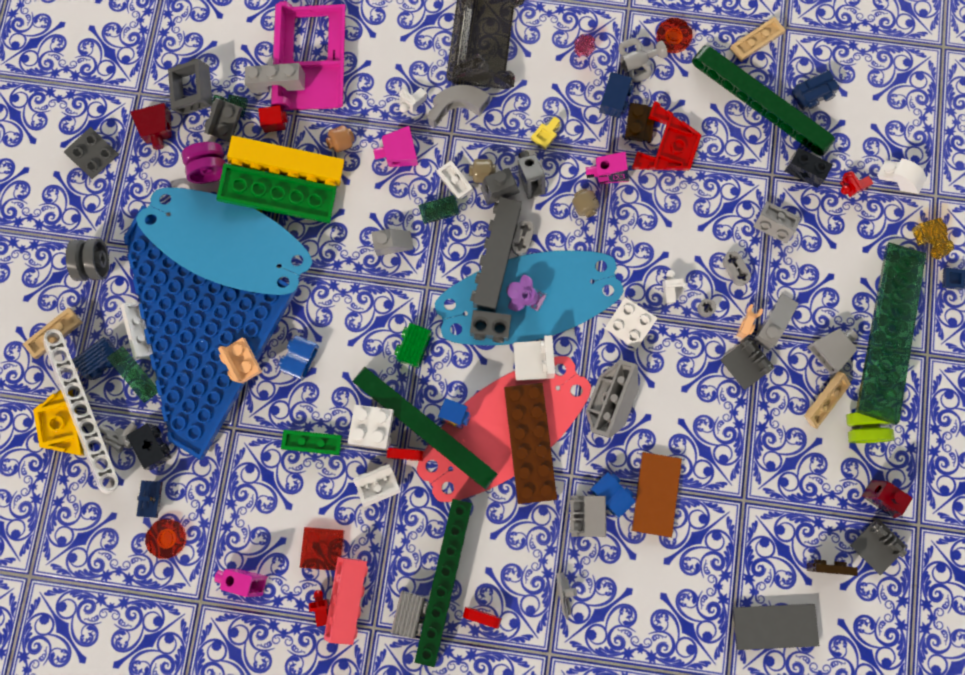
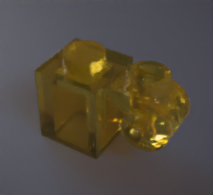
M942 218L919 223L912 228L918 246L929 243L934 246L930 251L933 258L941 259L954 250L953 242L947 238V226L943 223Z

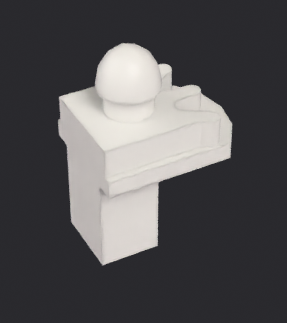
M420 87L411 95L405 89H401L399 91V99L401 100L399 102L401 104L399 107L400 112L404 113L409 110L413 113L416 111L417 107L427 99V92Z
M668 270L666 273L667 280L662 281L665 304L676 302L675 288L688 286V283H684V278L675 279L676 275L673 270Z

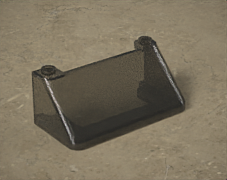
M457 0L446 74L448 81L454 84L498 89L514 87L515 75L511 71H506L514 8L522 5L525 0Z

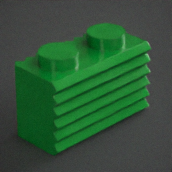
M409 323L408 327H404L401 335L403 338L402 344H398L394 352L396 360L419 369L432 336L431 330Z

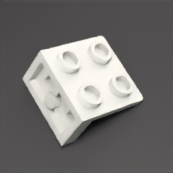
M552 335L544 336V341L515 342L513 344L517 381L551 379L555 377Z

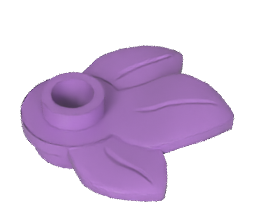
M523 275L520 283L512 282L507 286V294L512 298L508 305L510 310L520 311L525 305L530 306L536 303L538 293L533 288L531 277Z

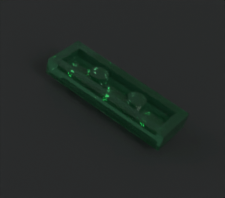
M123 346L106 357L143 403H146L158 394L156 385Z

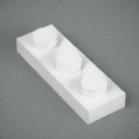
M140 302L121 304L120 307L133 359L150 358L153 352L151 344L146 342L144 329L147 328L145 320L141 319L138 305Z

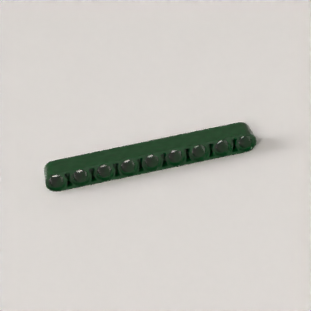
M704 45L692 59V63L697 69L816 155L823 156L835 142V137L830 132L710 46Z
M363 367L352 381L381 406L393 409L394 416L485 490L498 475L366 367Z

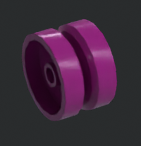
M199 142L186 147L182 151L181 156L185 165V174L189 182L206 184L221 179L223 165L226 162L224 160L223 147L216 142Z

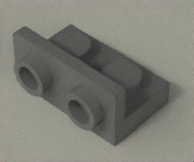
M216 98L211 105L209 119L205 122L204 133L230 142L231 136H234L243 108Z

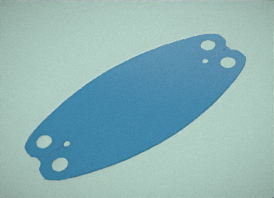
M161 188L152 194L150 206L142 209L136 217L137 224L145 236L170 259L200 277L231 288L270 295L291 294L299 285V275L307 272L313 263L310 254L304 246L277 222L254 208L219 202L216 199L217 194L184 188ZM162 195H170L171 201L168 204H161L160 197ZM148 215H155L157 220L154 224L148 225L145 223V218ZM295 255L303 257V263L299 266H294L291 263V259ZM287 277L289 285L284 288L279 287L277 284L278 279Z
M549 251L509 259L496 308V313L511 315L509 338L504 343L493 342V339L485 338L484 341L475 340L473 336H470L473 310L490 312L473 308V301H470L472 291L476 290L478 285L475 283L476 272L450 287L436 300V312L443 319L441 326L442 336L446 340L460 344L508 345L515 342L535 341L543 339L544 336H553L569 330L603 312L621 297L624 290L621 281L616 279L614 273L617 269L616 262L613 257L607 254L591 251ZM598 261L606 262L607 269L604 272L596 270L595 264ZM527 275L533 280V288L536 292L546 297L538 311L526 305L520 311H513L508 308L512 298L507 294V286L512 282L520 283L521 277ZM591 279L595 281L594 284L590 283ZM611 285L614 288V294L605 296L602 292L603 287ZM447 299H453L456 302V307L453 310L445 309L444 302ZM465 311L468 312V315H467V316H464V315H462V314H463ZM479 322L476 324V328L484 330L486 324ZM455 323L462 326V332L459 335H454L450 331L451 326ZM497 325L494 328L498 333L505 331L503 325Z

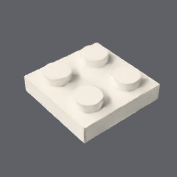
M354 404L348 444L388 450L394 410Z

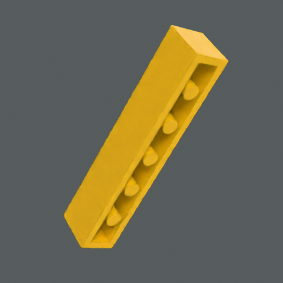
M233 135L231 136L227 154L228 163L231 165L249 167L254 170L268 171L269 173L287 175L288 177L306 179L307 181L320 182L332 186H340L344 167V159Z

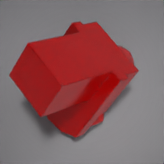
M849 171L843 175V181L840 182L843 186L841 193L852 197L869 188L874 183L869 176L858 180L854 172Z
M321 590L314 592L315 602L308 603L309 612H315L317 627L326 625L330 605L329 599L323 600L324 595Z

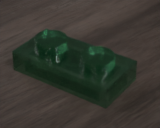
M454 195L418 205L424 224L459 215Z

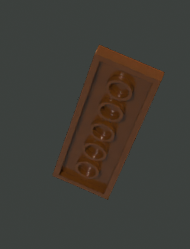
M543 383L504 387L517 503L526 504L557 500Z

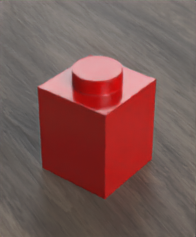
M280 105L258 108L260 126L264 133L286 130L285 123L288 122L286 111L283 112Z

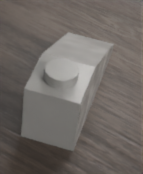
M782 293L752 340L767 350L773 348L784 333L799 303Z

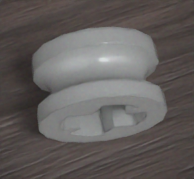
M704 299L699 303L697 311L702 317H710L716 311V304L711 299ZM709 304L711 312L709 310L705 312L702 305Z

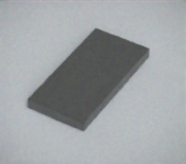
M815 604L732 607L737 650L820 646Z

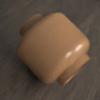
M343 125L330 129L328 138H326L329 149L332 148L338 153L350 149L355 141L351 129Z

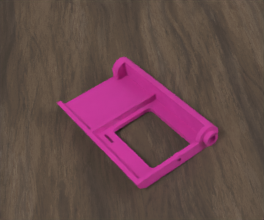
M280 1L275 5L273 65L299 63L305 72V90L287 91L283 86L272 85L271 106L280 105L282 110L333 109L343 106L345 4L293 7L287 1ZM328 16V58L322 61L295 62L294 34L296 18Z

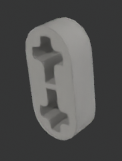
M528 220L521 221L516 229L512 251L517 256L527 254L530 247L534 226ZM528 226L530 231H527L526 235L522 236L523 230L521 228ZM522 240L524 241V248H522L521 251H518L517 246L520 244V241Z
M735 251L728 252L722 260L723 266L735 285L744 286L750 281L751 273L739 253ZM730 258H731V259H733V258L736 259V261L734 262V264H733V263H729L728 260H729ZM740 273V275L744 274L745 278L738 279L737 276Z

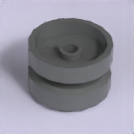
M94 238L87 241L75 239L69 241L66 248V266L72 280L106 279L109 271V254L106 244L102 239Z

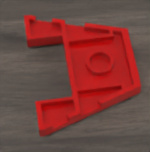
M654 101L648 119L666 124L656 157L637 151L631 169L689 171L701 134L684 121L681 122L673 116L672 112L662 108L660 103Z

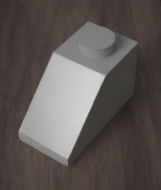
M385 229L371 232L377 256L414 250L410 231Z

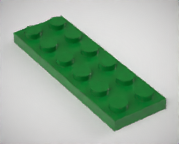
M224 163L216 199L219 202L330 224L337 187Z

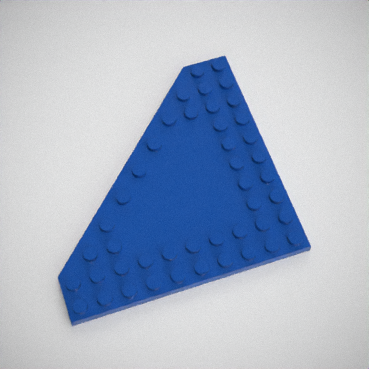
M142 205L141 208L139 209L137 215L139 214V212H140L142 209H145V208H147V207H145V206ZM153 214L148 215L145 218V223L152 225L156 222L157 217ZM136 215L124 236V241L128 247L130 269L133 270L135 292L138 294L140 301L138 305L141 319L145 320L147 328L144 329L146 342L151 344L153 352L150 355L152 369L155 370L157 380L155 383L158 396L161 397L162 401L161 410L164 422L167 424L168 441L199 460H203L245 383H237L230 379L227 373L229 370L226 364L221 361L218 348L220 346L227 347L243 337L247 340L258 362L297 289L291 294L270 295L231 288L200 277L170 259L157 248L139 228ZM280 279L277 281L278 286L281 288L289 285Z

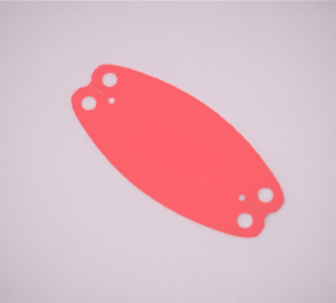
M554 357L555 366L563 364L566 367V373L562 376L555 374V377L551 379L517 381L515 371L499 378L463 404L468 406L471 415L467 426L463 425V428L460 429L445 423L441 427L498 474L486 490L514 477L504 387L543 383L551 447L562 437L583 409L590 395L591 384L585 377H581L576 373L575 364L569 357ZM573 385H580L583 392L580 396L575 397L571 394L570 389ZM560 386V390H556L555 387ZM430 444L424 451L423 461L418 462L417 473L424 481L430 482L433 486L432 493L438 501L452 502V499L461 500L486 491ZM434 460L437 462L438 469L435 472L427 471L426 463L428 461ZM450 466L453 467V471H448V468ZM445 482H451L454 485V491L451 494H445L442 491V485Z

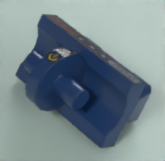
M141 480L140 493L137 496L138 507L136 516L158 518L163 482Z

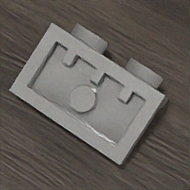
M766 201L753 227L784 243H788L796 232L801 218Z

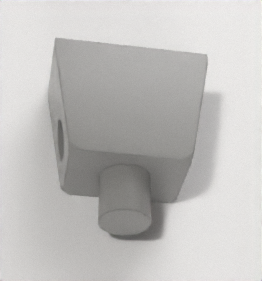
M837 329L808 345L807 348L832 375L840 371L857 351L852 342L858 338V334L852 329L848 330L845 334L841 329Z

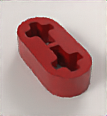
M388 448L386 458L423 461L424 451L399 448Z
M465 607L462 616L468 620L499 629L502 620L498 616L470 607Z

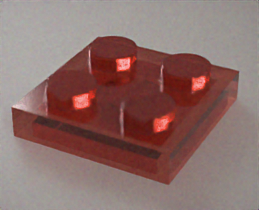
M304 527L300 568L335 571L337 558L342 557L345 530Z

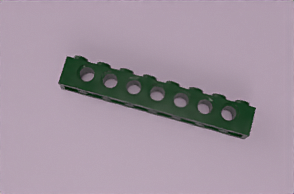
M452 499L414 663L435 667L472 503Z

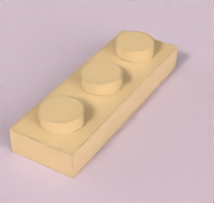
M773 17L732 44L730 49L742 62L784 34L785 29Z
M68 307L25 341L23 346L34 359H38L46 353L43 342L44 335L48 330H59L65 338L83 322ZM56 337L48 339L50 343H57L59 341Z
M838 371L830 379L823 392L818 395L813 405L808 408L804 417L810 426L818 429L851 385L845 373Z

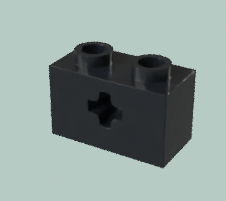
M798 148L784 171L818 188L825 181L833 164Z
M147 423L126 435L143 469L152 470L171 459L169 455L171 452L170 448L165 442L163 443L160 437L162 433L157 426Z

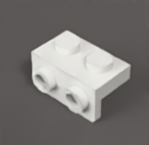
M390 464L380 466L371 472L360 474L353 479L364 507L401 492Z

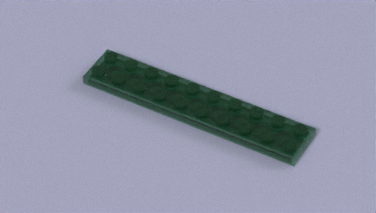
M889 242L885 247L856 412L897 425L900 422L926 253Z

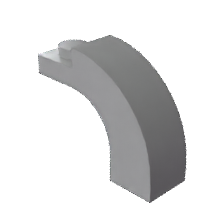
M456 85L446 88L433 98L434 107L428 113L429 125L435 129L444 116L455 108L468 109L480 117L490 104V95L470 85Z

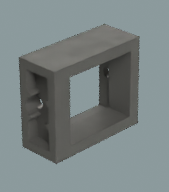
M192 59L189 62L178 64L168 69L171 110L184 116L211 107L212 91L209 65L200 59ZM195 74L197 94L184 98L182 78Z

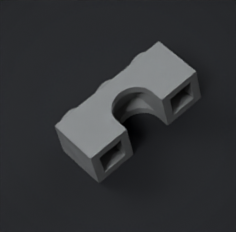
M299 63L245 66V85L251 93L270 92L271 85L283 86L287 91L305 90V72Z

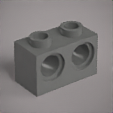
M473 310L470 336L480 341H484L485 338L493 339V342L496 343L508 341L511 315ZM483 322L486 324V328L478 330L476 324ZM497 325H503L505 331L498 333L494 328Z

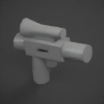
M131 422L125 429L118 428L114 431L101 425L99 431L110 438H105L104 443L113 447L118 453H121L124 446L127 448L132 446L126 435L133 432L137 426Z

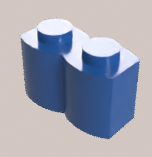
M296 335L294 339L291 338L288 342V352L285 356L281 357L279 370L303 381L319 346Z
M607 472L589 490L595 496H606V508L616 518H620L636 502L633 499L635 495L627 487L624 489L619 484L621 480L614 473L610 474Z

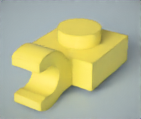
M553 117L547 126L542 123L531 136V140L546 150L557 136L554 131L560 126V120Z

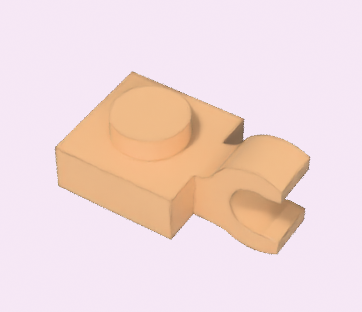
M753 304L747 308L746 316L736 336L744 339L748 334L751 335L755 329L754 320L762 315V308L758 310L757 314L752 312Z

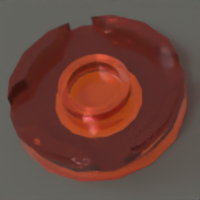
M669 18L659 25L656 32V41L662 40L666 45L667 52L679 53L689 47L693 37L692 29L685 20Z
M161 519L152 524L147 531L145 544L147 550L155 557L170 559L177 556L183 550L187 535L184 527L179 522L173 519Z

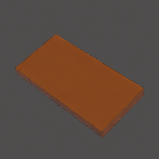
M642 452L631 531L672 538L682 458Z

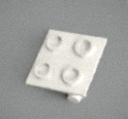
M625 297L604 329L637 349L657 320V317Z

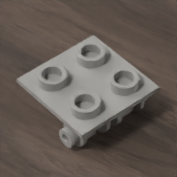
M571 496V500H569L571 510L569 512L571 514V518H569L571 520L569 533H571V537H606V496Z

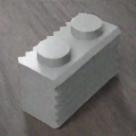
M401 591L391 633L415 638L416 634L421 633L423 622L420 621L421 613H426L428 602L425 601L426 596Z

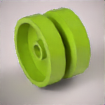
M862 411L846 414L847 425L860 428L848 432L849 443L895 441L893 429L880 428V426H887L893 423L892 412Z

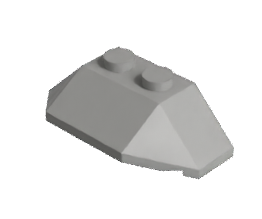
M618 360L615 365L599 376L586 409L592 433L611 438L625 426L639 390L637 364Z

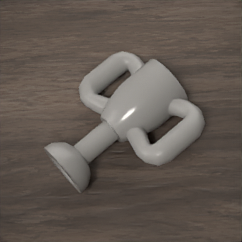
M637 38L621 42L618 48L622 55L620 56L621 66L625 73L629 72V77L632 78L631 81L640 82L651 76L652 70L647 63L649 58L657 55L660 58H667L668 56L666 45L662 40L657 42L655 49L647 52L642 51L641 42ZM636 45V51L627 53L624 50L625 48ZM640 67L646 70V72L634 75V70Z

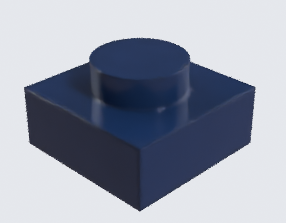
M943 269L942 288L965 289V270Z

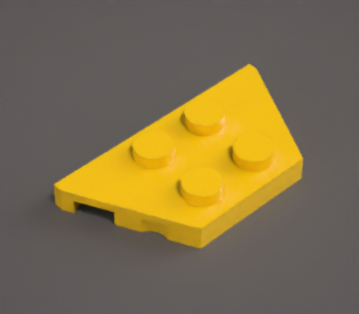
M59 390L56 394L50 395L44 403L39 404L33 409L39 447L83 456L82 444L63 394ZM70 390L68 392L69 396L74 397L73 390Z

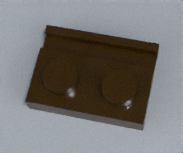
M630 103L624 139L651 143L654 120L648 119L652 107Z
M814 559V563H807V571L858 576V568L848 567L847 562L834 561V565H827V560Z

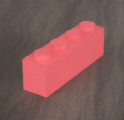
M344 557L337 558L324 640L329 643L353 645L354 639L357 637L358 629L356 625L357 619L361 615L360 601L365 591L363 583L364 577L368 573L367 561Z

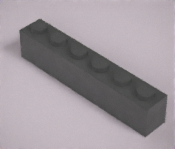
M500 197L499 202L494 204L493 214H495V218L490 220L488 231H491L490 237L485 239L484 248H486V253L481 255L479 266H482L481 273L477 272L475 283L478 284L477 289L473 290L470 301H473V308L496 313L520 216L521 201Z

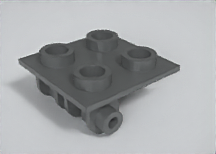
M91 127L64 151L91 179L98 175L119 155Z
M751 337L720 359L744 390L775 368Z
M878 518L850 545L879 575H882L899 556L904 557L907 554L905 550L907 546Z

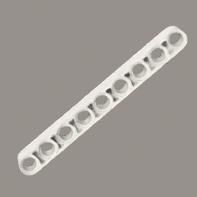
M50 329L45 333L43 343L98 489L105 494L112 493L118 485V478L64 337L59 330ZM56 337L59 341L57 343H50L48 339ZM60 354L65 356L66 359L57 361L54 357ZM69 372L72 374V377L64 379L61 374ZM70 390H77L79 395L71 397L68 392ZM79 407L84 408L86 413L78 415L75 413V409ZM89 425L93 428V431L85 433L81 428ZM91 443H96L100 449L98 451H91L88 446ZM98 461H103L107 467L100 470L95 464ZM105 479H110L113 481L114 486L106 488L102 482Z

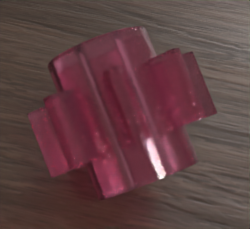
M581 34L574 42V52L579 57L582 55L588 57L596 48L594 45L595 39L590 34L588 36Z

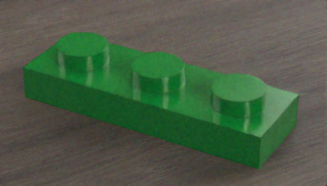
M283 430L281 449L340 456L343 436Z

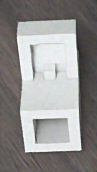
M903 158L900 162L885 160L877 175L879 180L897 182L900 191L919 194L927 179L924 170L918 164Z

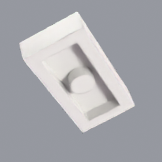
M451 160L436 170L438 176L458 201L473 191V187Z

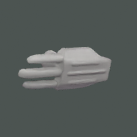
M564 572L556 573L558 596L561 600L563 615L568 620V614L571 615L569 598L577 596V589L570 588L569 580L564 575Z

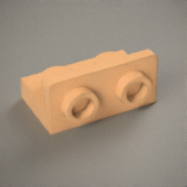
M242 337L227 347L220 346L218 348L220 352L219 357L226 364L229 370L227 371L228 376L232 381L243 384L262 373L245 338Z

